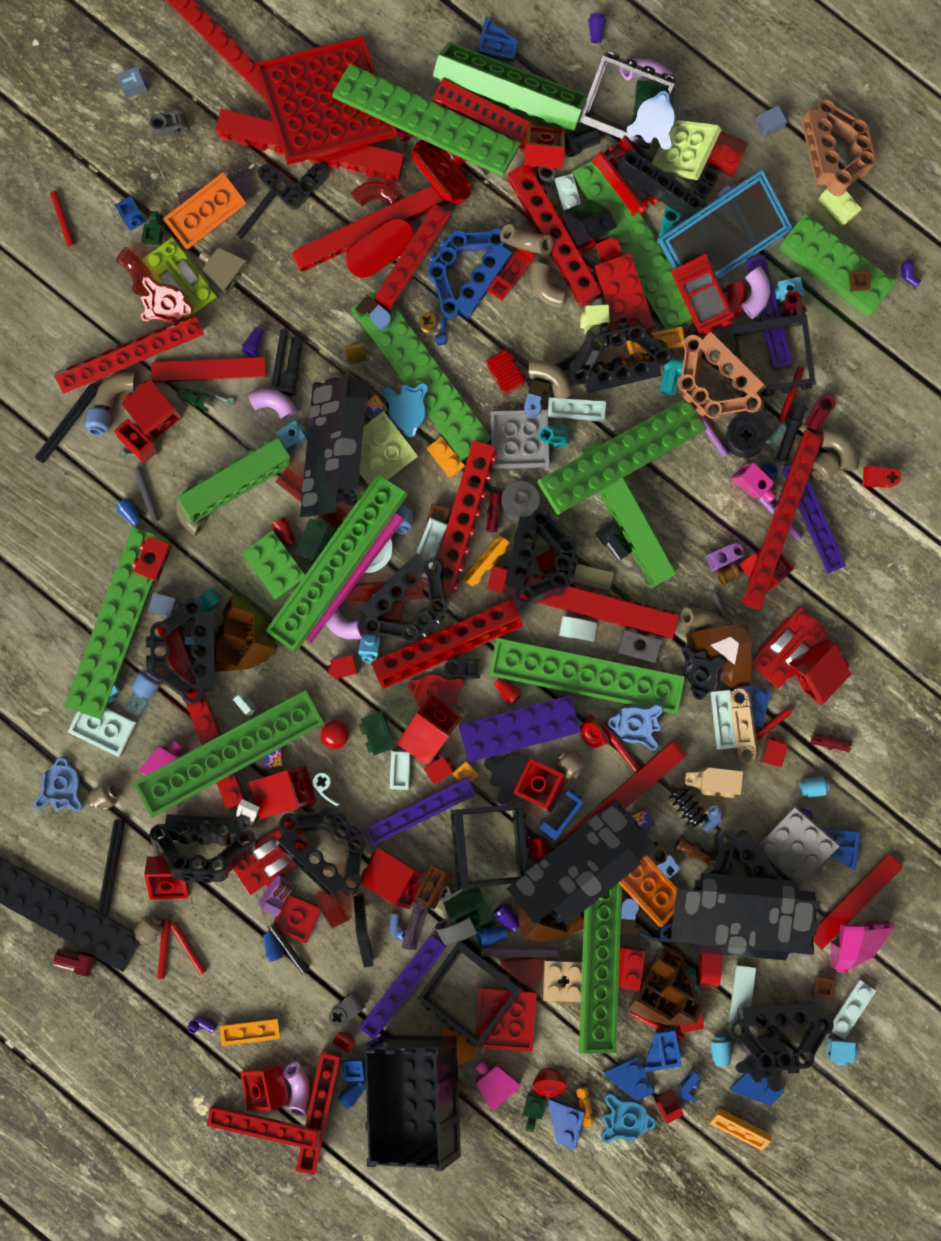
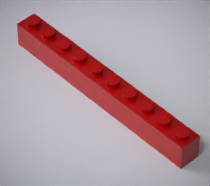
M225 109L220 110L215 131L221 140L227 142L233 140L243 146L253 145L259 150L266 151L269 149L273 150L276 154L284 155L273 121ZM369 145L309 159L315 164L325 163L335 169L341 167L351 173L361 172L371 178L381 177L387 182H399L405 161L404 154Z
M497 564V567L493 566L487 590L514 597V595L503 593L508 567ZM521 572L516 573L519 577H525ZM534 574V577L529 576L528 582L524 586L541 581L545 577ZM560 581L554 582L558 586L563 585ZM571 584V587L568 586L563 595H553L536 602L537 604L636 629L667 639H673L679 618L671 610L664 609L663 612L658 611L656 606L645 604V607L637 605V601L627 599L626 602L621 601L619 596L608 594V597L602 596L600 591L590 589L589 592L584 591L581 586ZM525 595L519 596L523 600H528V597Z
M179 627L166 639V644L170 650L168 659L173 671L191 684H194V679L190 673L194 661L188 646L184 644L185 638L181 627ZM157 628L159 636L163 637L166 634L165 630ZM195 690L187 691V696L190 699L197 698L198 694ZM203 691L202 698L197 704L189 705L186 703L201 745L222 735L205 691ZM237 772L216 783L226 809L239 805L242 799L247 801Z

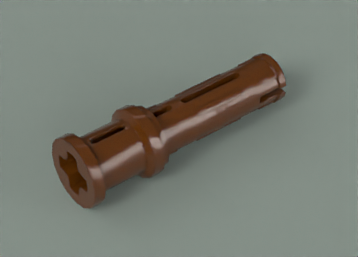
M684 835L678 838L674 847L675 851L679 850L687 854L690 859L696 858L707 865L709 864L712 853L701 848L699 843L687 840ZM729 863L726 875L730 872L732 868L731 863Z

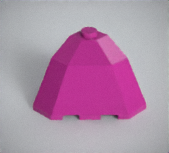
M870 921V923L840 924V943H831L830 966L836 969V972L848 973V969H853L873 959L893 930L894 923L890 921Z

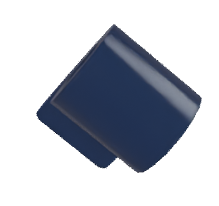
M666 922L663 927H659L658 936L649 935L640 931V935L655 941L671 942V933L667 936L663 932L667 931V927L672 930V924Z

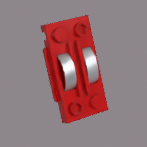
M799 607L794 615L789 619H785L759 647L760 652L752 659V667L776 689H779L788 678L795 675L789 663L821 643L830 632L802 607Z
M289 822L285 827L291 829L293 824ZM278 827L257 840L256 851L251 855H247L233 869L250 895L263 886H269L277 875L283 877L298 867L276 846L277 840L282 836L279 833ZM303 832L297 833L299 836H305ZM302 843L295 844L296 849H305Z

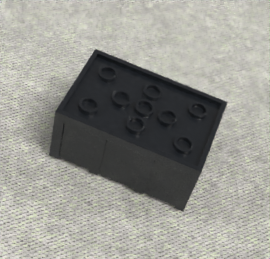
M383 1034L363 1044L366 1073L364 1089H366L367 1103L365 1129L368 1133L367 1167L435 1168V1171H443L461 1157L457 1036Z

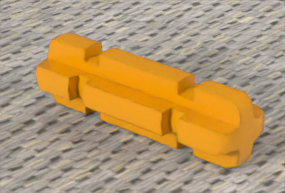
M580 1087L576 1089L577 1097L580 1098L578 1100L579 1108L586 1110L583 1126L589 1127L594 1124V1119L591 1116L590 1099L587 1097L589 1095L587 1087Z

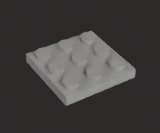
M541 410L536 418L527 417L524 411H490L491 446H494L495 452H498L495 463H492V469L549 468V444L539 440L538 436L541 428L548 426L547 410Z
M796 806L757 844L765 857L790 879L796 881L798 886H801L839 847L837 841Z

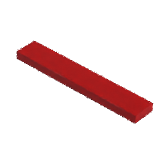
M266 358L151 362L152 381L175 382L266 377Z
M889 853L818 923L817 933L813 938L814 943L821 950L840 932V924H848L903 868Z
M210 1106L207 1123L208 1127L313 1151L318 1150L321 1129L218 1106Z

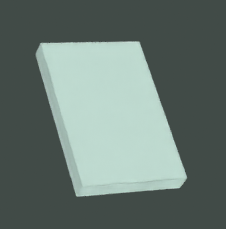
M106 708L102 720L77 712L68 733L121 757L137 722L109 708Z

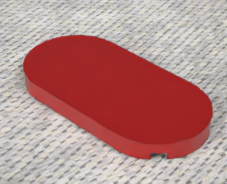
M425 140L418 141L412 149V158L418 168L444 199L454 204L466 202L471 195V184L444 149Z
M389 218L380 223L348 247L345 257L347 269L359 278H367L377 273L402 255L414 236L411 226L401 218Z

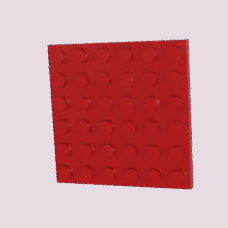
M363 36L255 63L260 84L287 165L397 137L395 126L333 98V92L349 64L377 76Z

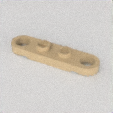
M737 688L730 694L738 759L744 765H751L758 759L751 696L745 688ZM738 692L745 696L743 703H739L736 700ZM745 750L752 752L753 757L751 760L744 758Z

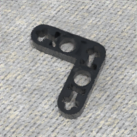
M317 163L292 186L272 166L265 164L258 169V176L261 182L291 209L301 207L327 180L329 175L327 167L322 163ZM322 169H323V174H324V175H323V176L318 175V176L316 177V175H317L316 170L322 171ZM264 171L270 173L271 177L274 179L272 182L268 176L264 177ZM310 182L312 188L305 191L302 189V184ZM277 183H284L286 185L285 189L277 191L275 189ZM289 192L290 195L294 198L297 196L298 202L295 203L293 201L292 203H290L291 200L287 193Z
M364 894L354 895L355 927L358 946L364 968L374 966V959L367 931Z

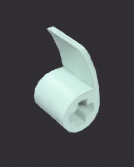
M562 616L559 636L594 642L597 623Z
M327 773L317 774L313 779V785L316 790L330 803L336 806L340 805V803L330 798L324 792L331 786V776ZM320 776L322 778L325 777L327 779V781L325 782V787L323 786V784H318V782L320 781Z

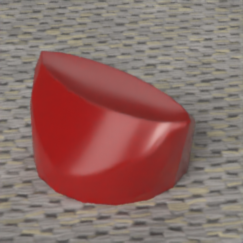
M590 714L580 727L582 740L592 748H600L609 744L610 740L605 729Z
M545 1068L538 1072L532 1087L541 1096L555 1097L567 1088V1084L560 1072L553 1068Z

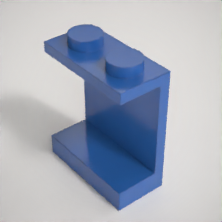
M565 789L564 793L576 802L557 827L554 829L543 820L538 825L542 831L554 840H556L584 803L580 800L582 796L573 789L570 791Z

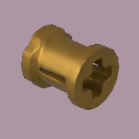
M425 312L420 316L421 330L425 333L434 332L437 327L435 315ZM429 320H431V324H427L426 326L425 321L428 322Z
M734 563L722 571H716L717 578L722 586H726L727 582L741 577Z

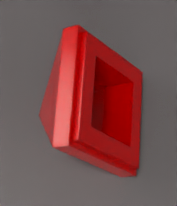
M553 549L535 557L543 574L552 571L556 559Z
M339 1032L332 1041L347 1053L355 1044L350 1032Z

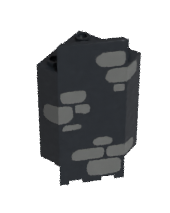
M346 374L343 375V379L335 377L325 380V383H313L300 517L336 512L337 502L355 505L360 500L358 482L364 416L367 411V400L371 396L368 381L349 380V375Z
M616 799L599 814L594 813L523 871L524 874L506 889L534 924H537L546 915L551 913L559 923L563 921L567 925L640 866V860L655 849L656 846L646 835L647 832L644 828L639 826L637 821L628 811L626 812Z
M701 873L699 879L695 880V888H692V890L677 889L671 942L689 943V945H692V952L785 961L789 953L814 955L813 936H816L818 925L816 912L820 909L821 901H816L815 892L796 890V881Z

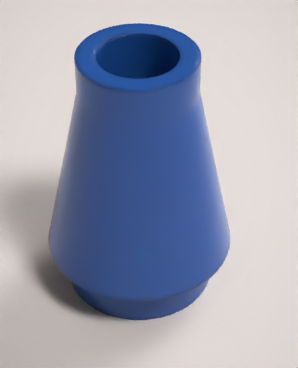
M128 497L115 505L118 509L117 512L132 526L142 521L133 501H130Z
M505 927L481 928L480 931H477L480 946L488 947L507 938Z
M271 932L264 934L265 953L269 962L284 958L283 953L285 951Z
M357 1081L341 1091L337 1098L349 1109L355 1105L366 1089H364L361 1081Z

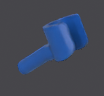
M441 319V334L435 335L437 346L447 343L445 334L446 319Z

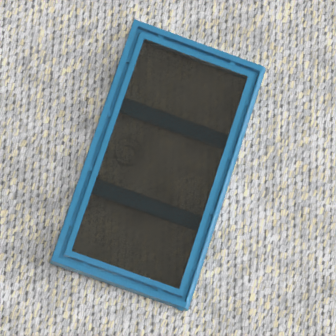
M759 170L657 240L673 269L706 254L717 279H720L747 259L790 232L793 227L763 170ZM708 273L683 286L689 294L690 291L698 290L712 283L713 280Z

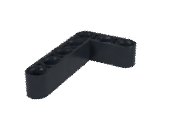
M627 151L617 164V170L621 175L687 219L701 209L718 180L717 172L712 168H706L700 174L699 179L694 182L692 188L689 189L634 151Z

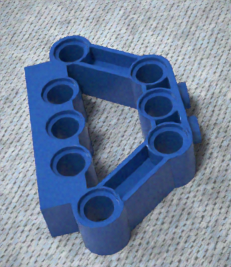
M492 229L490 232L464 233L461 230L454 231L448 239L444 238L441 242L438 254L434 253L430 258L428 278L434 284L440 301L441 314L445 319L453 320L459 313L470 319L487 294V288L511 259L512 252L504 248V242L501 241L495 244L491 241L495 237L500 238L501 229ZM460 239L464 243L457 246L454 244V241ZM491 250L483 255L482 265L480 268L472 271L471 281L461 287L460 297L458 300H455L446 277V271L455 266L457 255L464 251ZM445 255H451L453 259L451 261H445L443 257ZM487 260H493L495 264L490 267L487 266L485 262ZM435 270L442 271V275L439 277L434 276L432 273ZM477 275H481L484 277V280L477 282L474 278ZM472 291L474 295L468 298L464 296V293ZM453 305L455 310L448 312L445 310V307Z

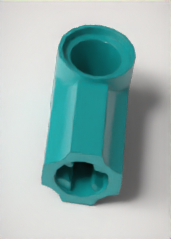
M670 207L665 209L662 216L658 238L678 225L681 215ZM672 214L676 219L669 220L667 215ZM675 237L669 241L671 247H673Z
M672 357L667 364L663 365L662 372L664 373L659 392L675 396L678 379L682 374L684 359Z
M567 425L545 426L538 433L539 440H542L545 444H553L554 448L570 445Z

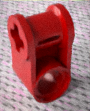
M864 466L863 487L892 488L901 481V474L897 469L876 466ZM890 474L891 477L894 478V481L890 482V479H887V476H889Z

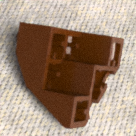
M232 594L223 610V625L219 624L215 639H218L214 646L215 672L250 669L266 662L272 654H275L277 649L275 638L266 632L269 624L265 617L238 595Z
M749 623L708 628L686 634L687 645H690L696 652L707 650L708 657L711 660L719 655L726 658L727 662L720 670V680L729 688L750 686L752 654Z
M520 907L519 925L524 938L536 942L561 939L584 929V911L567 925L563 921L559 923L551 913L546 915L537 924H534Z
M667 945L663 946L642 978L640 991H635L628 1006L630 1011L644 1019L665 1025L697 1023L703 1005L701 1000L697 998L694 982L690 973H687L684 965L685 960L681 953Z

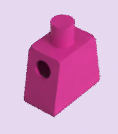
M754 462L742 464L731 477L737 485L753 498L763 497L768 502H771L777 495L771 489L774 482Z
M176 741L172 742L169 749L159 746L139 771L148 775L180 758L178 755L184 746Z
M481 1060L474 1067L480 1074L476 1079V1085L492 1111L521 1087L520 1082L497 1062L489 1067L484 1060Z

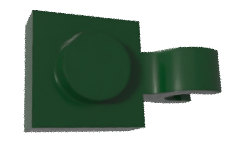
M150 211L149 224H144L141 242L147 245H162L164 226L160 224H162L164 216L163 214H158V211Z
M186 389V391L179 390L177 396L180 400L200 407L203 411H209V408L204 406V402L210 401L213 403L211 397L203 396L198 398L196 396L197 393L190 389Z
M527 1094L523 1115L528 1116L525 1127L526 1131L533 1133L536 1118L542 1120L546 1104L545 1098Z

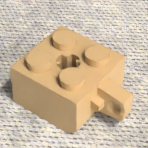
M702 767L698 772H686L684 784L696 787L704 795L715 796L716 792H719L720 796L735 798V794L741 795L743 771Z
M544 958L543 1001L581 1002L582 960ZM562 976L568 979L564 984H561L560 981L558 982V979H562Z

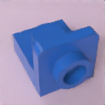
M132 196L115 204L122 220L130 231L146 222Z
M365 1058L342 1061L344 1081L366 1080Z
M692 1068L677 1087L681 1092L679 1095L687 1102L692 1100L696 1103L697 1098L690 1091L697 1088L701 1077Z

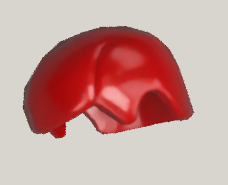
M335 719L330 720L320 731V741L324 747L330 750H339L347 743L350 730L344 722Z

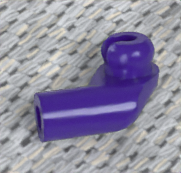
M912 260L903 262L901 277L916 288L921 280L914 275V262Z
M205 1017L192 1019L188 1023L187 1030L189 1033L194 1034L196 1031L205 1029L213 1034L218 1025Z

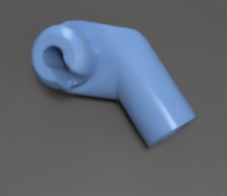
M717 805L710 806L709 820L701 826L706 833H709L721 823L722 812Z
M390 913L389 932L397 940L407 939L408 932L399 924L400 914Z

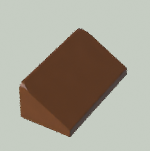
M431 864L414 899L429 908L435 909L452 874Z

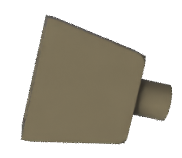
M217 248L213 254L205 249L199 256V259L206 263L203 267L205 274L226 295L248 267L245 260L221 248Z

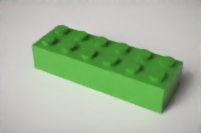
M807 214L802 216L778 248L779 251L867 317L874 312L896 283L895 280ZM869 270L871 289L869 291L850 292L848 273L850 271Z
M279 439L267 440L260 449H252L243 459L237 458L233 460L228 468L224 470L220 468L213 473L211 478H203L196 483L197 486L194 488H186L179 493L180 496H178V506L190 525L288 468L290 456Z

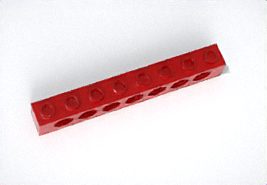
M522 165L509 172L507 180L537 233L549 235L552 238L553 247L549 254L580 308H583L601 297L602 288L600 282L594 280L592 268L583 261L584 255L581 249L575 247L573 243L575 240L571 232L566 231L562 216H558L555 212L556 206L552 199L549 200L547 198V191L543 183L539 184L535 169L533 167L530 168L528 165ZM529 183L533 188L525 189L523 185ZM538 199L542 204L536 206L533 204V201ZM547 215L551 217L552 220L549 222H545L542 220V217ZM559 232L561 236L554 238L551 236V233ZM568 248L570 253L562 254L560 249ZM571 264H577L579 266V269L573 271L570 269L569 266ZM585 280L589 285L582 287L579 285V281Z
M194 313L55 372L54 377L64 394L204 335V330L197 314Z
M474 440L472 441L438 556L444 562V569L450 568L453 571L451 579L443 577L445 593L452 595L453 591L457 592L460 581L456 579L458 573L462 574L465 563L462 562L464 555H468L470 544H467L469 536L473 537L476 528L473 525L474 518H479L481 507H478L479 501L485 498L487 489H484L485 481L489 482L492 474V471L489 470L490 464L495 463L498 453L495 452L494 446ZM482 458L486 461V465L483 468H477L475 461ZM478 477L481 480L480 485L477 487L471 486L469 483L470 479ZM467 495L475 497L473 505H466L464 503V498ZM463 513L468 514L470 517L469 522L466 524L459 522V516ZM456 532L464 534L462 542L454 541L453 535ZM451 550H456L459 553V557L455 561H451L448 558V553ZM436 564V567H435L434 572H435V571H438V565H437V564Z
M510 599L490 609H485L472 617H467L459 623L449 625L445 629L432 633L419 641H414L410 645L396 649L390 654L378 657L371 662V665L382 689H385L522 627L523 624Z

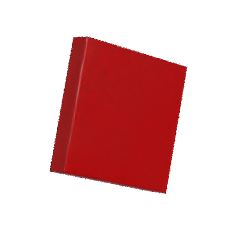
M289 894L280 907L281 912L275 917L273 924L275 923L282 934L307 944L322 907Z

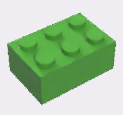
M273 531L241 553L276 601L281 600L296 589L305 576L303 570Z

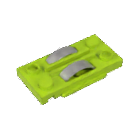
M173 238L142 259L152 273L151 276L158 283L170 284L180 289L187 301L192 304L193 310L189 315L198 314L218 299L208 286V280L187 252L181 250Z

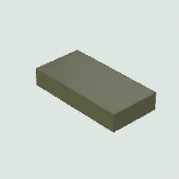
M576 564L573 583L609 592L614 573Z

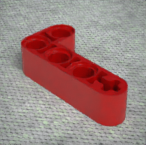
M699 953V968L696 972L697 986L717 988L720 985L722 955Z

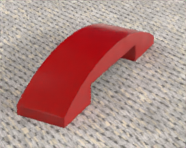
M518 248L486 291L503 301L521 279L538 253Z

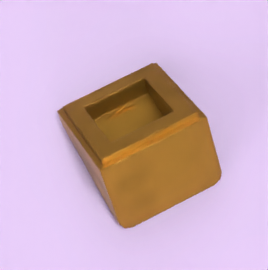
M363 342L345 346L349 364L367 360Z

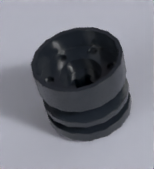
M745 412L738 414L731 420L725 434L727 449L738 458L754 457L761 451L767 440V425L762 417L755 413ZM743 434H746V437H748V441H745L744 438H741Z

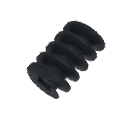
M686 785L674 791L668 799L675 798L672 805L680 806L677 809V813L683 811L684 814L681 816V819L688 818L685 825L692 824L691 828H694L709 816L708 814H702L704 812L703 807L697 808L700 802H693L696 796L694 794L689 795L691 788H685Z

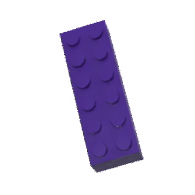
M571 695L459 725L468 763L581 733Z

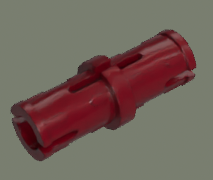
M490 493L489 508L486 510L488 517L485 531L490 533H498L502 497L498 493Z
M812 733L811 737L819 740L811 739V745L827 747L828 750L837 749L848 753L851 748L843 746H851V740L835 738L834 735L825 736Z

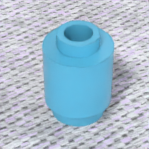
M823 776L806 778L804 781L799 782L802 797L825 796L826 791H829L828 780H824Z
M724 1035L715 1036L711 1040L712 1059L715 1061V1065H730V1060H732L730 1039H727Z

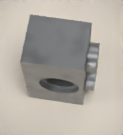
M628 628V631L624 630L622 632L617 653L646 662L656 663L662 640H658L657 635L647 633L644 636L640 635L638 630ZM636 640L644 642L643 650L635 648Z

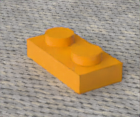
M442 437L427 447V451L450 479L465 468V465Z

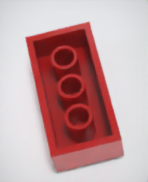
M631 253L594 266L606 303L609 305L612 321L615 322L621 318H638L646 330L655 329L654 320Z

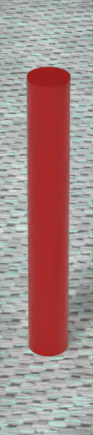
M53 191L50 193L67 246H74L75 243L58 193Z
M797 367L793 381L801 380L804 368ZM794 388L793 392L788 393L779 421H786L798 388Z
M786 708L755 732L756 740L758 741L791 715V711Z
M604 722L602 726L610 741L635 773L640 769L639 765L608 726L607 722Z
M162 919L164 931L161 934L158 979H165L170 929L169 919Z
M176 922L171 924V930L198 973L202 975L206 972L205 967Z
M632 1011L629 1013V1016L657 1030L670 1028L664 1024L644 1019ZM676 1031L677 1040L682 1042L685 1035Z

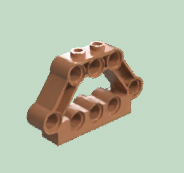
M829 99L820 100L815 109L807 111L802 120L815 183L816 185H827V189L832 195L841 196L858 178L865 177L876 162V151L873 148L872 135L870 134L868 124L864 120L855 118L835 106ZM831 131L845 139L850 146L848 155L853 161L843 169H839L838 166L840 156L835 152L836 140L831 136Z
M711 331L704 339L697 335H690L684 340L685 355L682 374L678 379V387L684 393L682 397L689 404L693 402L697 406L695 410L702 417L706 415L713 420H721L724 416L745 412L758 414L763 410L764 401L759 394L767 386ZM694 341H698V348L691 350V344ZM715 351H719V359L712 360V354ZM702 353H706V359L710 363L719 366V371L722 375L732 379L735 388L746 392L748 395L724 401L712 400L710 391L699 387L698 377ZM733 364V371L726 374V366ZM746 377V385L739 387L738 381ZM688 379L693 380V385L690 388L685 387V382ZM701 392H705V400L699 402L698 395ZM757 399V406L751 409L749 407L750 400ZM718 405L719 412L716 415H712L711 408Z

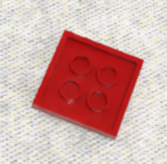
M478 987L475 1034L481 1037L512 994L510 990ZM522 991L483 1047L476 1046L474 1048L532 1052L537 992Z

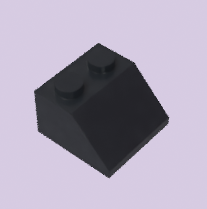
M588 200L561 212L577 247L605 236L617 228L610 210L593 200Z

